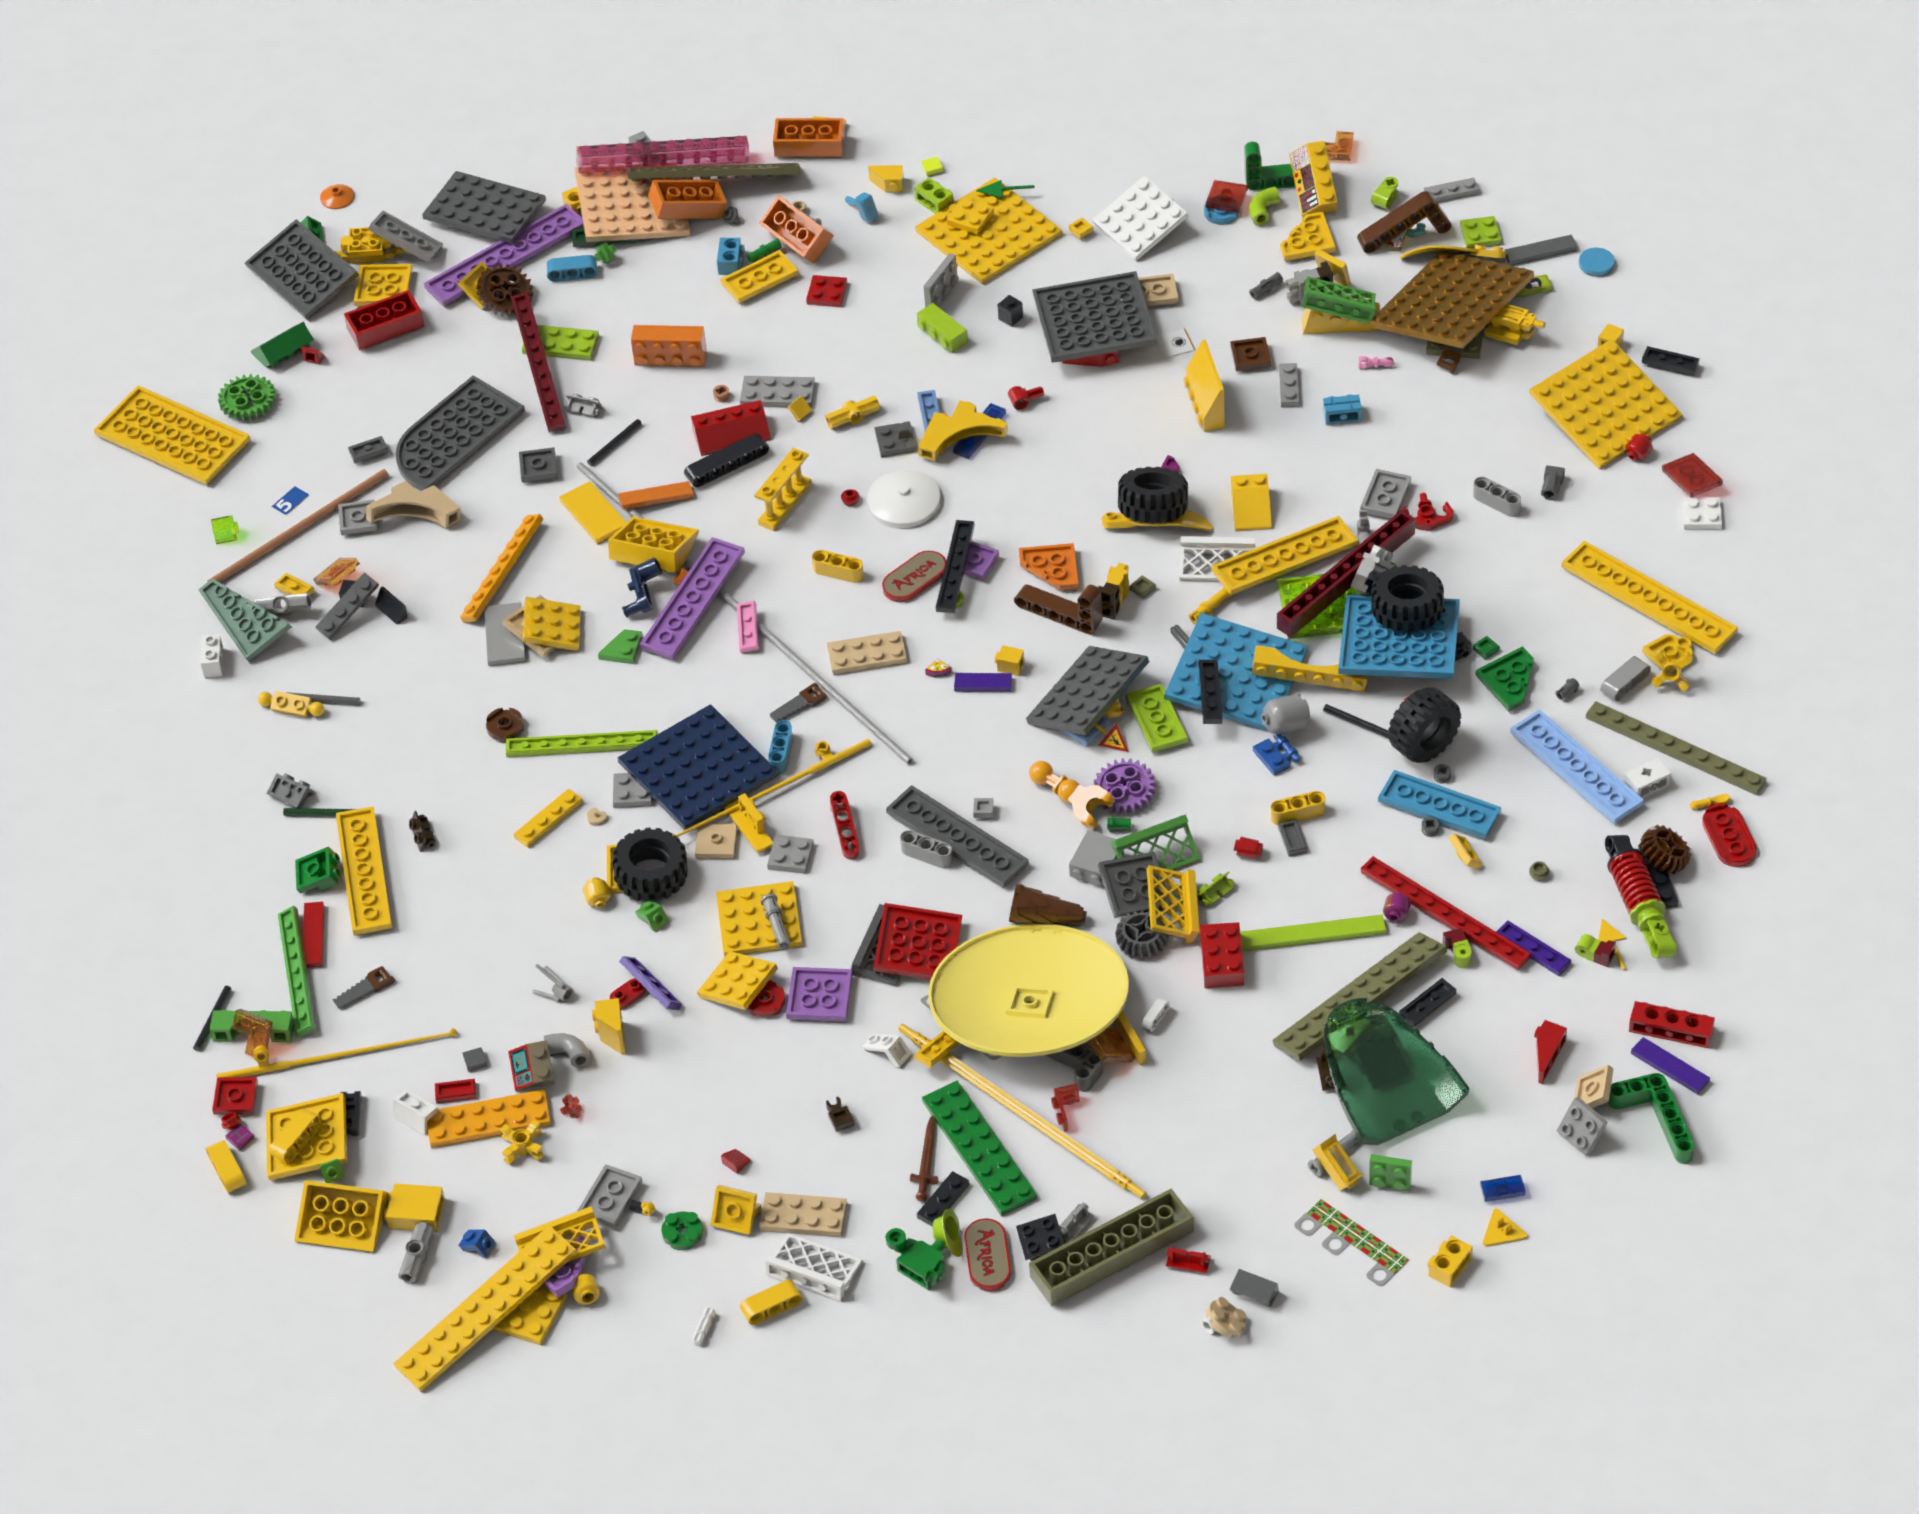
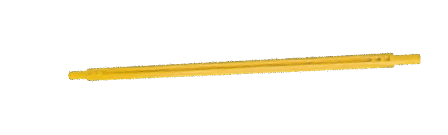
M903 1023L898 1027L900 1032L911 1038V1041L920 1048H923L931 1041L920 1032L913 1031ZM948 1053L940 1060V1062L1124 1190L1128 1189L1141 1199L1145 1198L1147 1192L1135 1185L1132 1179L953 1055Z

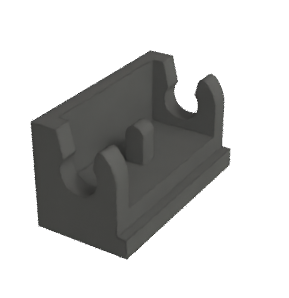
M1239 1269L1232 1282L1230 1291L1234 1294L1240 1293L1264 1302L1268 1307H1271L1279 1293V1288L1276 1282Z

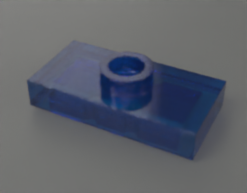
M1521 1175L1480 1181L1484 1202L1525 1196L1526 1194Z

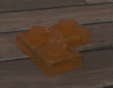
M1337 131L1335 143L1325 142L1329 160H1351L1354 132Z
M243 1009L235 1011L232 1029L248 1035L245 1054L253 1057L254 1049L257 1046L264 1045L268 1048L273 1022Z

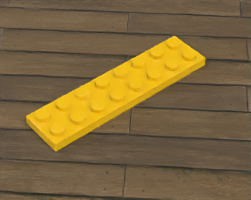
M1336 516L1214 564L1211 571L1227 592L1233 595L1357 546L1358 539L1340 516Z
M374 806L336 813L353 935L391 929L392 922Z

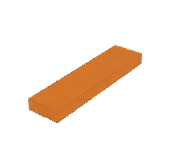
M689 481L618 493L622 510L693 498V490Z

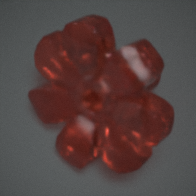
M567 1094L562 1099L565 1106L560 1108V1111L563 1115L569 1113L570 1118L577 1119L581 1116L582 1106L578 1104L580 1102L578 1097Z

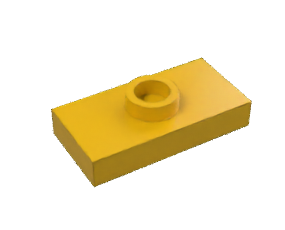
M285 573L274 583L276 589L287 595L303 593L311 595L315 592L313 586L288 573Z
M1452 834L1449 837L1457 851V856L1464 861L1466 866L1479 869L1483 865L1466 837Z

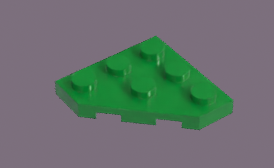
M1522 646L1475 670V675L1499 702L1510 711L1525 701L1534 658Z

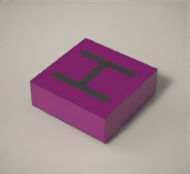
M240 1123L227 1133L225 1137L233 1146L241 1150L254 1139V1134Z

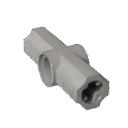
M309 593L255 599V604L264 608L269 613H282L311 609L312 598ZM282 599H283V600L285 601V603H286L285 608H282V607H281V600H282Z
M420 1222L416 1224L411 1240L405 1246L406 1254L398 1277L406 1283H412L417 1280L420 1268L427 1259L426 1251L434 1231L433 1226H430L428 1223Z

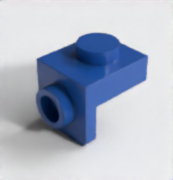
M485 1229L468 1230L463 1235L458 1246L463 1251H477L483 1258H487L496 1242Z

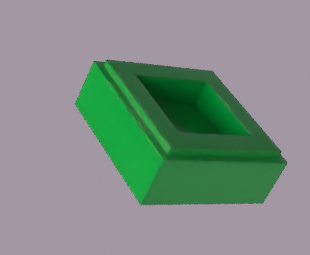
M1485 636L1473 644V650L1486 660L1500 650V646L1488 636Z

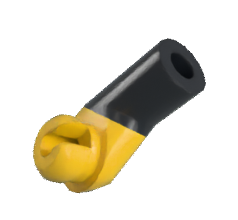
M631 1200L629 1209L641 1212L645 1216H651L655 1212V1205L652 1202Z

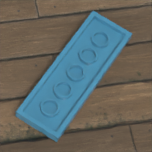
M1397 770L1392 772L1378 796V802L1423 818H1436L1440 824L1485 840L1501 813L1500 806Z

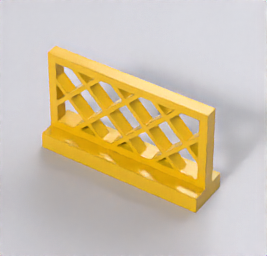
M1149 865L1147 867L1151 931L1183 937L1185 943L1192 944L1200 933L1195 871L1188 869L1186 873ZM1153 873L1159 874L1163 879L1158 881L1153 876ZM1170 878L1180 879V884L1176 885ZM1166 881L1172 889L1168 891L1162 883ZM1156 887L1163 893L1162 896H1159L1154 891ZM1173 892H1176L1181 897L1179 901L1172 895ZM1167 897L1173 905L1169 906L1163 899ZM1159 903L1165 910L1160 912L1155 904ZM1177 907L1182 912V915L1179 916L1173 908ZM1168 912L1174 920L1170 922L1164 914ZM1159 918L1166 926L1156 925V920ZM1178 922L1183 930H1178L1174 924Z
M592 1206L514 1235L519 1251L549 1225L564 1239L573 1235L570 1240H565L573 1247H577L578 1250L577 1254L568 1262L606 1248ZM593 1228L590 1233L585 1232V1230ZM579 1236L586 1237L583 1243L576 1242ZM592 1239L599 1241L597 1244L588 1245Z

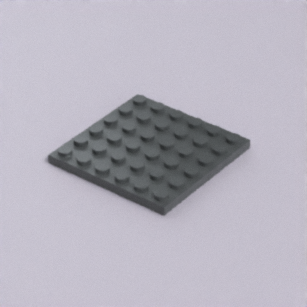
M1136 271L1032 289L1052 363L1157 344V337Z

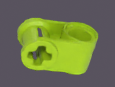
M1385 178L1373 192L1371 204L1388 210L1399 195L1397 178Z

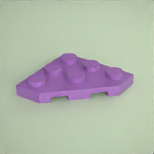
M579 1236L576 1242L583 1243L585 1238ZM587 1255L567 1262L543 1285L557 1298L566 1294L576 1286L577 1278L581 1273Z

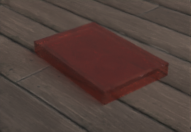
M1694 453L1662 465V471L1690 497L1723 485V479Z

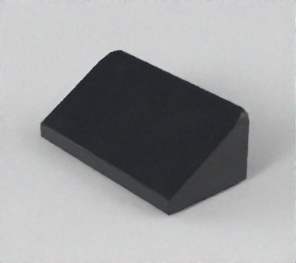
M380 587L375 606L395 624H399L407 619L406 606L385 587Z

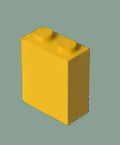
M394 1183L393 1190L388 1195L389 1207L385 1208L384 1220H387L389 1229L414 1231L416 1224L425 1222L433 1226V1232H437L445 1201L443 1188Z

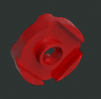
M769 980L749 1005L750 1014L753 1016L780 1014L785 1004L783 988H780L776 982ZM764 996H767V997H768V1000H761V999H763Z

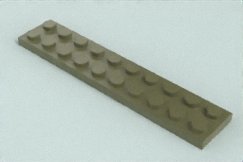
M799 163L627 167V177L633 182L642 181L641 178H648V181L659 180V178L676 180V177H683V180H693V177L708 180L712 176H717V179H728V176L743 179L748 175H751L752 178H762V175L778 178L779 175L784 174L786 177H797V174H801Z
M1418 932L1272 1040L1274 1046L1301 1061L1328 1041L1327 1037L1353 1008L1363 1015L1447 953L1446 946Z

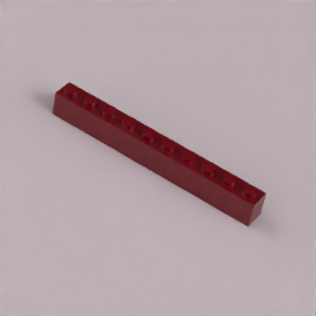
M1400 510L1277 613V629L1290 638L1293 637L1351 588L1350 586L1362 560L1365 559L1363 558L1364 552L1370 554L1373 545H1376L1393 553L1415 534L1416 519Z

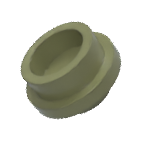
M1537 861L1530 867L1529 874L1536 880H1543L1548 877L1549 868L1544 862Z

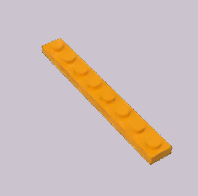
M540 514L524 517L522 524L514 532L512 539L506 544L505 550L499 555L497 562L489 570V574L481 582L477 592L473 594L472 600L464 608V612L460 616L464 623L478 620L543 521V517Z

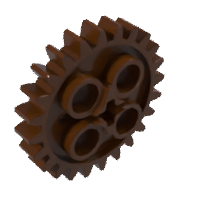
M501 263L498 268L495 265L492 266V269L487 267L486 272H482L481 277H479L476 286L478 289L476 294L480 295L479 301H484L482 306L488 305V311L494 309L495 315L499 311L501 316L507 313L510 317L511 312L515 314L511 296L528 292L531 302L534 293L532 291L533 285H530L531 279H526L527 274H521L522 269L516 271V266H513L511 269L509 264L503 267Z

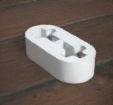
M1158 998L1145 1015L1142 1028L1153 1032L1167 1014L1170 1002Z

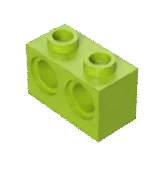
M930 177L914 187L915 201L934 214L954 203L953 193Z

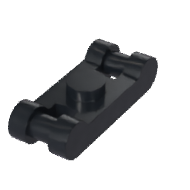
M340 1092L346 1097V1123H352V1126H346L347 1134L359 1136L362 1092Z

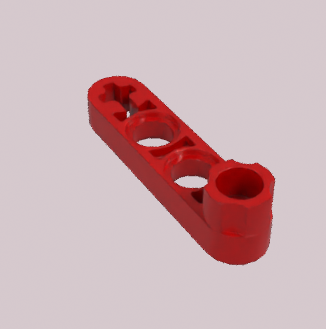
M835 791L830 796V810L833 814L842 854L847 859H855L859 855V842L848 798L844 792ZM843 814L848 816L846 820H839L837 818L838 815ZM843 830H850L852 832L848 837L843 836L841 833ZM850 842L852 849H854L853 852L848 850V843Z

